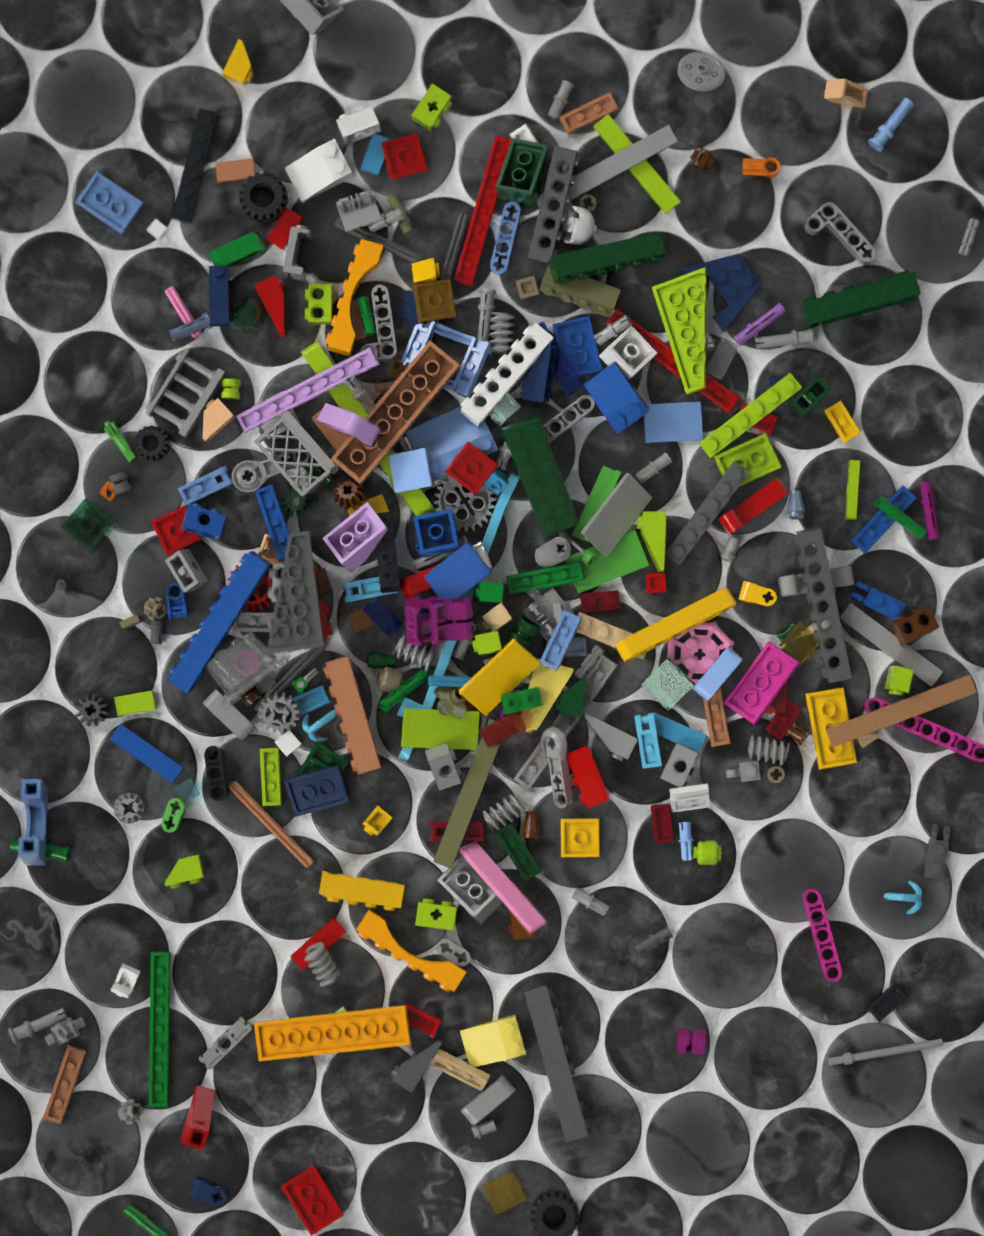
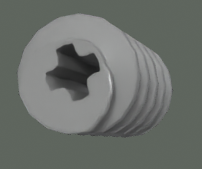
M493 312L491 314L496 317L490 318V322L494 323V325L490 326V330L495 331L490 333V337L494 339L489 341L491 346H493L491 352L507 353V350H511V346L508 343L513 341L508 335L514 334L513 331L508 330L509 327L514 326L509 320L514 319V316L508 313Z
M555 537L542 544L535 551L536 562L541 567L550 568L566 560L571 553L570 543L563 537Z
M405 634L400 638L393 652V655L397 652L398 659L404 655L405 662L411 658V665L418 662L419 669L425 665L426 672L435 657L433 654L434 648L427 652L426 644L422 648H419L420 645L407 644Z
M751 735L748 746L749 757L752 759L754 755H757V761H760L762 756H764L766 763L772 758V764H775L778 759L780 766H782L786 761L790 743L784 747V742L780 741L777 746L775 739L769 744L768 738H765L762 742L761 736H758L754 741V736Z
M509 795L510 802L504 798L503 806L496 803V810L493 807H489L490 814L485 810L483 811V816L493 833V827L498 830L500 829L499 823L506 826V819L513 822V815L519 818V811L526 814L517 797Z
M323 942L310 946L305 951L308 955L304 958L305 961L312 960L308 966L309 968L315 967L312 970L313 974L319 973L316 979H323L319 983L320 986L332 984L341 977L340 970L336 967L335 962L332 961L328 950L324 948Z

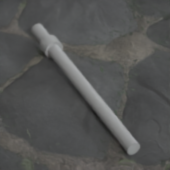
M942 1039L855 1054L849 1052L842 1054V1056L828 1058L829 1066L843 1063L844 1065H849L855 1061L942 1047L943 1041Z

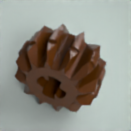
M352 477L349 481L344 478L342 484L337 482L338 488L333 489V498L338 507H344L348 511L350 507L355 510L356 505L362 506L361 500H365L366 497L364 486H361Z

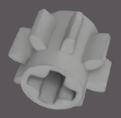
M134 1099L121 1102V1107L118 1110L120 1120H126L127 1125L140 1121L139 1117L142 1115L140 1103H135Z

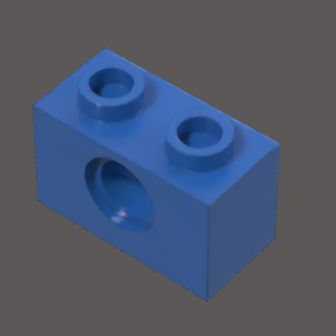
M193 503L186 508L181 530L218 540L226 515H223L219 510L203 509L202 505ZM199 517H206L208 524H201Z

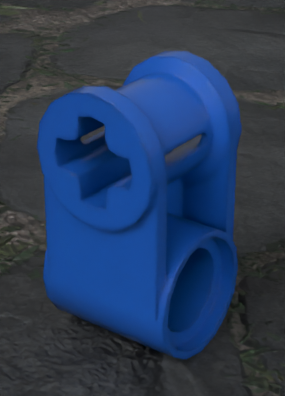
M179 583L170 584L166 589L169 620L177 617L189 618L186 593L183 592ZM174 586L180 588L181 592L178 597H174L171 594V589Z

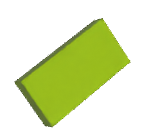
M153 691L114 697L117 716L156 710Z

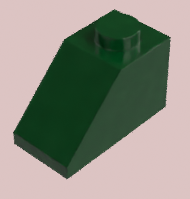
M580 679L560 697V700H556V711H559V716H583L586 679Z

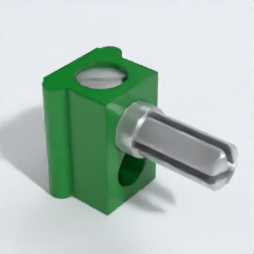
M313 668L303 678L300 676L296 681H292V685L299 693H304V690L309 686V681L318 674V670Z

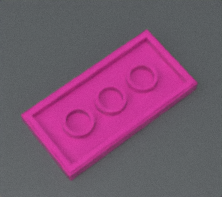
M768 641L724 704L756 726L798 668L800 662Z

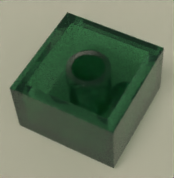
M85 498L61 527L84 548L93 553L118 524L92 501Z

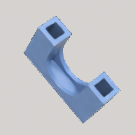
M22 779L21 799L26 808L25 837H19L18 856L26 866L45 865L48 789L41 779Z

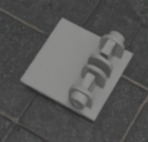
M366 190L359 193L360 197L356 193V198L354 199L350 195L351 200L346 197L336 202L345 232L382 221L372 191Z
M551 588L523 611L528 619L541 627L540 634L546 641L551 638L557 625L552 608L553 603L560 602V606L564 605L566 611L574 614L554 588Z

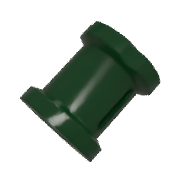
M790 621L782 631H777L775 634L785 646H788V642L796 635L799 636L801 632Z

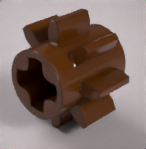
M701 148L700 151L695 149L690 158L693 160L691 165L701 172L705 168L709 170L714 163V160L711 159L713 154L705 148Z

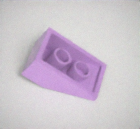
M367 502L323 537V540L340 563L351 573L367 560L388 528Z

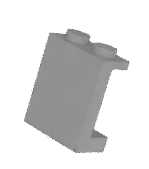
M291 226L283 267L285 278L299 281L305 280V271L303 267L296 266L300 240H312L311 231L307 229V226Z

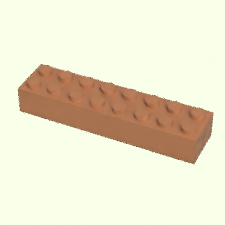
M429 341L364 418L381 429L373 445L369 446L350 435L331 458L332 462L362 486L458 371L460 365Z

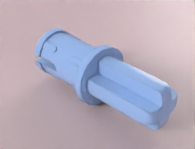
M691 822L678 823L680 830V840L678 841L681 842L682 860H692V841L694 839H692Z

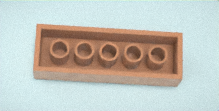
M346 656L326 662L327 667H324L326 678L330 679L332 683L329 689L333 698L336 697L337 704L334 706L337 716L342 717L343 723H340L342 733L347 734L348 741L345 744L348 753L352 752L354 760H351L353 771L362 774L382 768L350 657Z

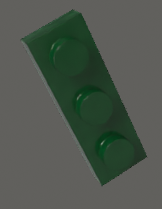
M512 823L495 832L525 882L541 873V870Z

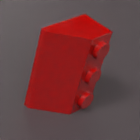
M584 746L567 753L568 768L572 769L574 774L571 779L574 787H579L581 794L578 796L582 806L586 804L587 808L610 800L589 747Z

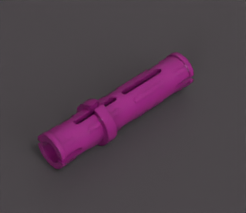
M932 481L919 483L922 495L920 502L924 508L928 540L940 538L934 503L936 498L933 497Z

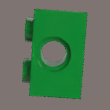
M480 582V586H476V598H479V603H502L504 583Z
M539 687L501 695L505 714L543 706Z

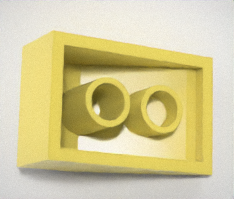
M515 1015L460 1030L469 1065L473 1067L526 1054Z

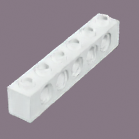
M537 323L533 327L529 325L523 332L525 336L520 341L517 339L510 347L512 351L508 355L504 354L498 361L500 365L496 369L492 368L485 376L487 380L483 384L480 382L474 388V395L471 398L467 397L461 403V413L477 427L481 425L539 358L546 346L552 343L554 337ZM527 341H533L536 347L534 349H528L525 346V343ZM520 355L523 358V362L517 364L513 361V357ZM502 370H509L511 376L503 378L500 372ZM496 384L499 389L493 393L488 390V386ZM482 398L486 401V405L478 407L475 401Z

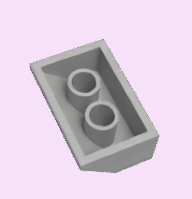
M280 0L311 35L324 30L345 10L336 0Z

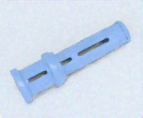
M904 98L884 125L879 126L878 132L873 139H869L868 143L874 149L881 152L886 142L893 138V132L914 106L911 100Z

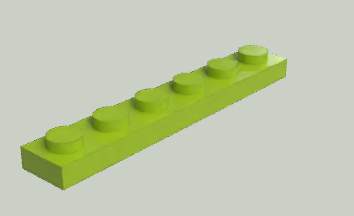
M789 373L699 443L700 446L712 458L802 389L801 385Z

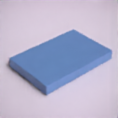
M97 171L75 202L122 235H124L144 206L142 201Z
M701 402L647 404L649 412L644 415L645 443L703 440Z

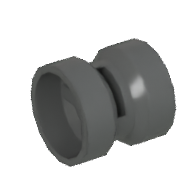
M127 471L109 477L110 482L114 485L113 491L115 496L133 490L132 484L128 482L129 476Z

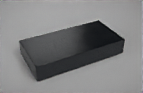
M893 982L866 1009L880 1023L908 996Z

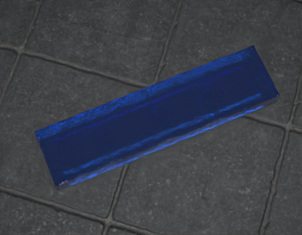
M541 322L540 324H538L552 337H554L550 332L549 328L547 327V325L545 324V322ZM553 338L550 345L557 346L553 374L565 394L570 396L583 387L584 384L555 338Z

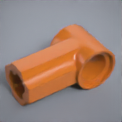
M776 158L743 159L742 176L774 178L779 174L780 163ZM774 164L777 169L774 172H769L766 166Z

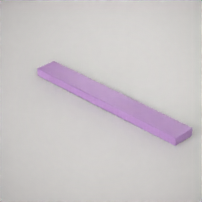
M372 347L242 412L237 415V419L244 433H247L282 415L286 410L290 411L343 384L347 377L351 380L350 375L357 377L380 365Z

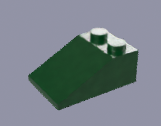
M512 138L495 187L499 199L535 206L541 188L548 145Z

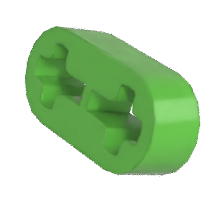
M174 797L167 804L161 821V826L166 832H174L181 825L187 808V803L182 797ZM176 802H179L178 805H179L181 808L177 809L176 812H174L176 806L173 805V804L176 803ZM172 817H174L172 823L175 824V826H172L170 828V824L167 821L171 820Z

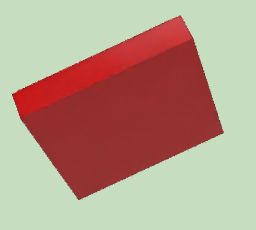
M418 133L380 143L390 180L428 170Z
M467 441L444 472L476 495L499 464Z
M186 505L151 521L167 556L202 540L200 535L181 530L187 508Z

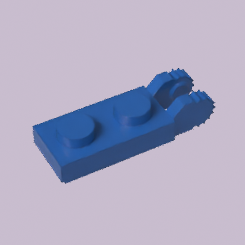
M857 581L856 586L868 592V594L864 598L858 593L852 592L850 595L852 598L894 621L901 616L906 606L905 603Z

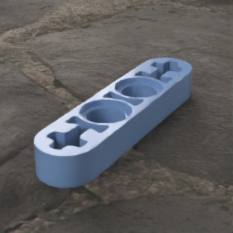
M508 202L503 209L490 263V269L495 275L504 274L508 267L520 217V206L516 202ZM511 206H514L515 210L518 211L513 213L512 220H516L515 223L510 220H504V218H509V211L506 210L511 209ZM504 225H511L513 232L511 234H504L502 231ZM506 243L509 249L507 252L501 253L498 250V245ZM496 254L501 257H507L506 260L502 258V266L504 268H500V271H497L496 267L493 266L499 260V257H495Z

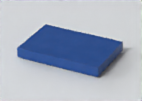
M590 315L552 324L566 380L599 373L603 370Z
M468 541L424 577L439 597L452 599L463 596L492 571Z

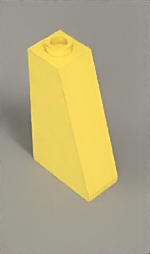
M541 663L533 671L528 689L539 687L543 706L522 710L518 726H522V731L532 733L533 730L537 731L572 675L573 668L560 665L558 671Z

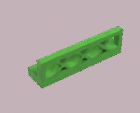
M605 466L602 467L579 518L580 524L576 525L572 536L590 543L581 531L613 491L621 474L620 471H614Z

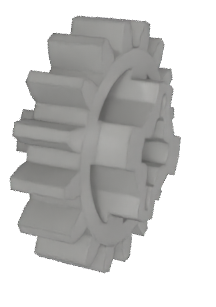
M275 692L274 697L268 694L267 700L262 699V705H259L258 709L260 711L258 718H262L261 725L267 724L266 729L273 728V733L277 729H280V732L283 733L285 728L290 731L291 725L296 726V720H299L300 714H298L300 713V707H296L297 700L292 702V696L285 697V692L281 696Z
M70 1017L52 1027V1033L44 1038L48 1045L55 1042L62 1045L80 1035L78 1030L86 1026L82 1017L74 1021Z

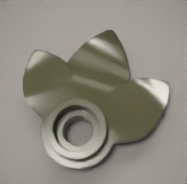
M440 686L433 691L440 699L437 704V710L440 714L449 715L453 713L458 719L465 715L466 699L459 693L462 687L450 688Z

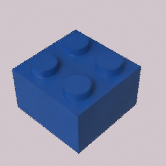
M452 509L414 517L420 553L424 558L453 552L461 547L455 514Z

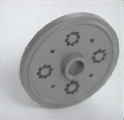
M694 52L687 54L680 60L678 76L687 87L696 91L706 92L718 88L723 83L725 69L716 57L703 52Z

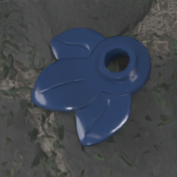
M405 290L401 292L404 302L396 307L394 313L399 318L407 319V328H414L415 325L421 324V322L418 323L414 293L411 290Z

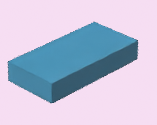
M373 133L361 166L362 171L379 176L385 160L380 143L391 139Z
M323 685L291 700L292 702L297 700L296 707H300V713H298L300 716L331 702Z

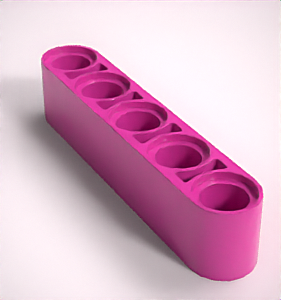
M807 889L802 895V900L822 973L827 980L836 982L842 976V969L823 900L817 890ZM811 892H814L817 896L816 901L813 903H809L807 900V896ZM816 911H820L822 914V918L818 922L812 919V915ZM820 930H825L827 933V937L824 940H819L817 937ZM825 949H831L832 956L828 959H824L822 955ZM832 967H835L837 969V975L833 978H830L828 976V970Z

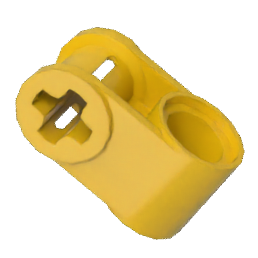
M743 581L739 600L752 604L771 606L776 602L777 595L772 589ZM767 592L771 593L770 596L773 597V600H769L768 603L765 602V598H762Z

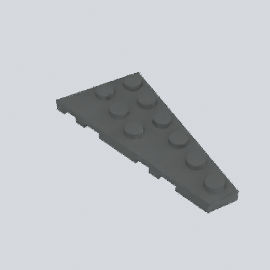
M309 531L289 533L266 654L324 647Z

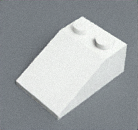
M335 139L315 148L285 168L302 202L353 177Z

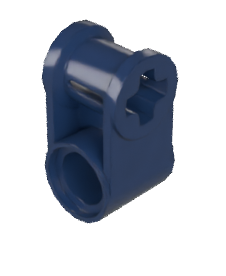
M195 1177L189 1194L195 1200L214 1206H221L229 1195L226 1187L202 1177ZM217 1192H220V1193H221V1194H220V1196H221L220 1200L216 1199V1198H217V1195H216Z

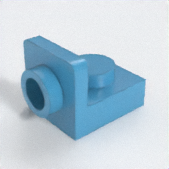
M496 468L484 485L499 495L509 484L507 481L508 476Z

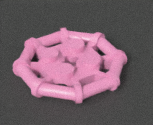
M715 621L713 623L705 622L689 630L691 637L683 644L678 640L687 632L668 641L667 664L665 666L671 670L685 688L696 685L700 679H691L693 673L705 674L718 659L719 650L726 649L728 646L733 650L734 641L728 638ZM694 629L708 630L707 635H695ZM713 632L723 642V644L718 646L715 643V641L711 639ZM675 646L681 648L679 660H675ZM698 649H702V652L705 653V657H702L701 660L694 656ZM682 663L689 671L687 676L676 665Z

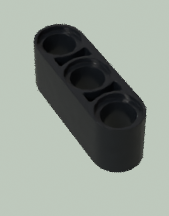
M209 746L204 752L209 795L214 801H222L228 795L223 751L218 746ZM211 749H216L219 753L218 758L215 760L209 757ZM214 768H218L221 771V776L218 779L213 778L211 775ZM216 787H220L224 791L221 798H217L214 795Z

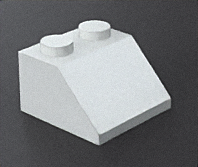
M361 107L357 109L356 113L351 115L350 113H345L336 120L345 145L369 137L373 133L381 132L378 119L372 107Z
M630 326L599 357L608 366L615 362L629 380L657 352L633 326Z

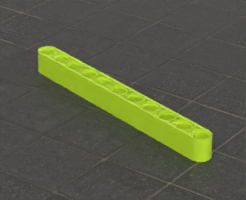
M317 341L301 351L316 375L334 366ZM345 383L328 391L341 409L350 411L362 418L368 415L360 402L354 399L352 391ZM392 449L380 463V466L393 483L389 455L396 453ZM421 489L400 493L416 516L435 511V508Z

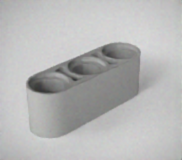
M217 689L203 702L242 741L256 728Z
M502 1075L460 1111L473 1126L508 1098L516 1089Z

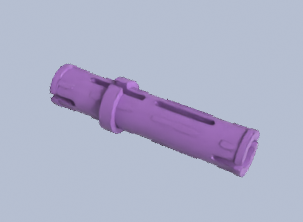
M778 303L755 322L747 324L743 331L733 337L735 342L741 347L752 337H757L760 331L786 313L784 307Z

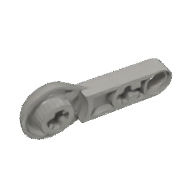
M288 452V459H287V460L291 459V457H290L289 455L293 454V459H294L295 462H297V458H296V454H297V453H296V452ZM285 453L275 456L274 460L281 462L280 459L284 458ZM306 453L307 458L305 461H301V463L309 462L310 453ZM269 459L264 461L247 460L235 466L232 472V482L237 489L248 493L260 488L268 478L281 473ZM287 465L286 472L297 468V466ZM249 471V474H253L251 481L243 480L242 477L245 476V472Z
M550 727L541 736V747L548 758L554 802L558 808L562 809L570 806L573 802L566 755L567 741L561 730L556 727ZM561 795L565 797V803L562 802Z

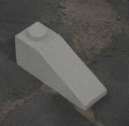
M586 713L584 718L608 750L613 753L612 757L623 761V759L628 760L638 739Z

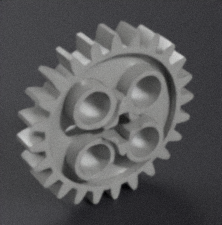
M447 475L449 481L441 480L444 486H437L440 494H434L435 497L439 498L438 501H434L435 505H439L435 512L452 509L455 514L458 532H460L462 527H464L466 533L468 532V527H471L473 531H475V525L482 528L481 521L488 523L486 516H492L489 509H495L491 502L496 501V499L490 498L494 492L488 491L489 488L483 484L476 495L472 492L465 493L462 490L463 485ZM455 487L459 488L465 499H470L468 504L474 511V516L470 514L465 504H460L462 501L455 491ZM455 494L457 496L456 502L453 504L446 501L447 495ZM474 500H482L484 503L483 507L475 509L472 505ZM459 510L467 512L465 519L460 520L457 518L456 514Z

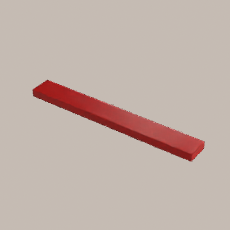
M495 135L454 282L473 286L498 198L495 187L511 139Z
M616 309L605 325L613 324L624 317L625 314ZM630 319L629 322H632L633 328L657 352L652 359L681 379L671 347ZM706 373V388L698 392L729 414L740 397Z

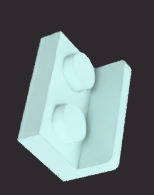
M496 384L488 386V390L493 393L499 389ZM507 393L489 416L493 422L501 426L521 406ZM479 398L476 400L479 407L486 405L484 399Z

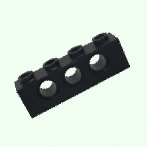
M392 512L376 513L388 528L376 545L381 593L399 592L400 581Z

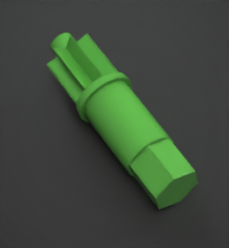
M105 422L104 425L106 427L104 430L111 440L114 441L129 462L134 460L138 454L123 436V433L114 422Z

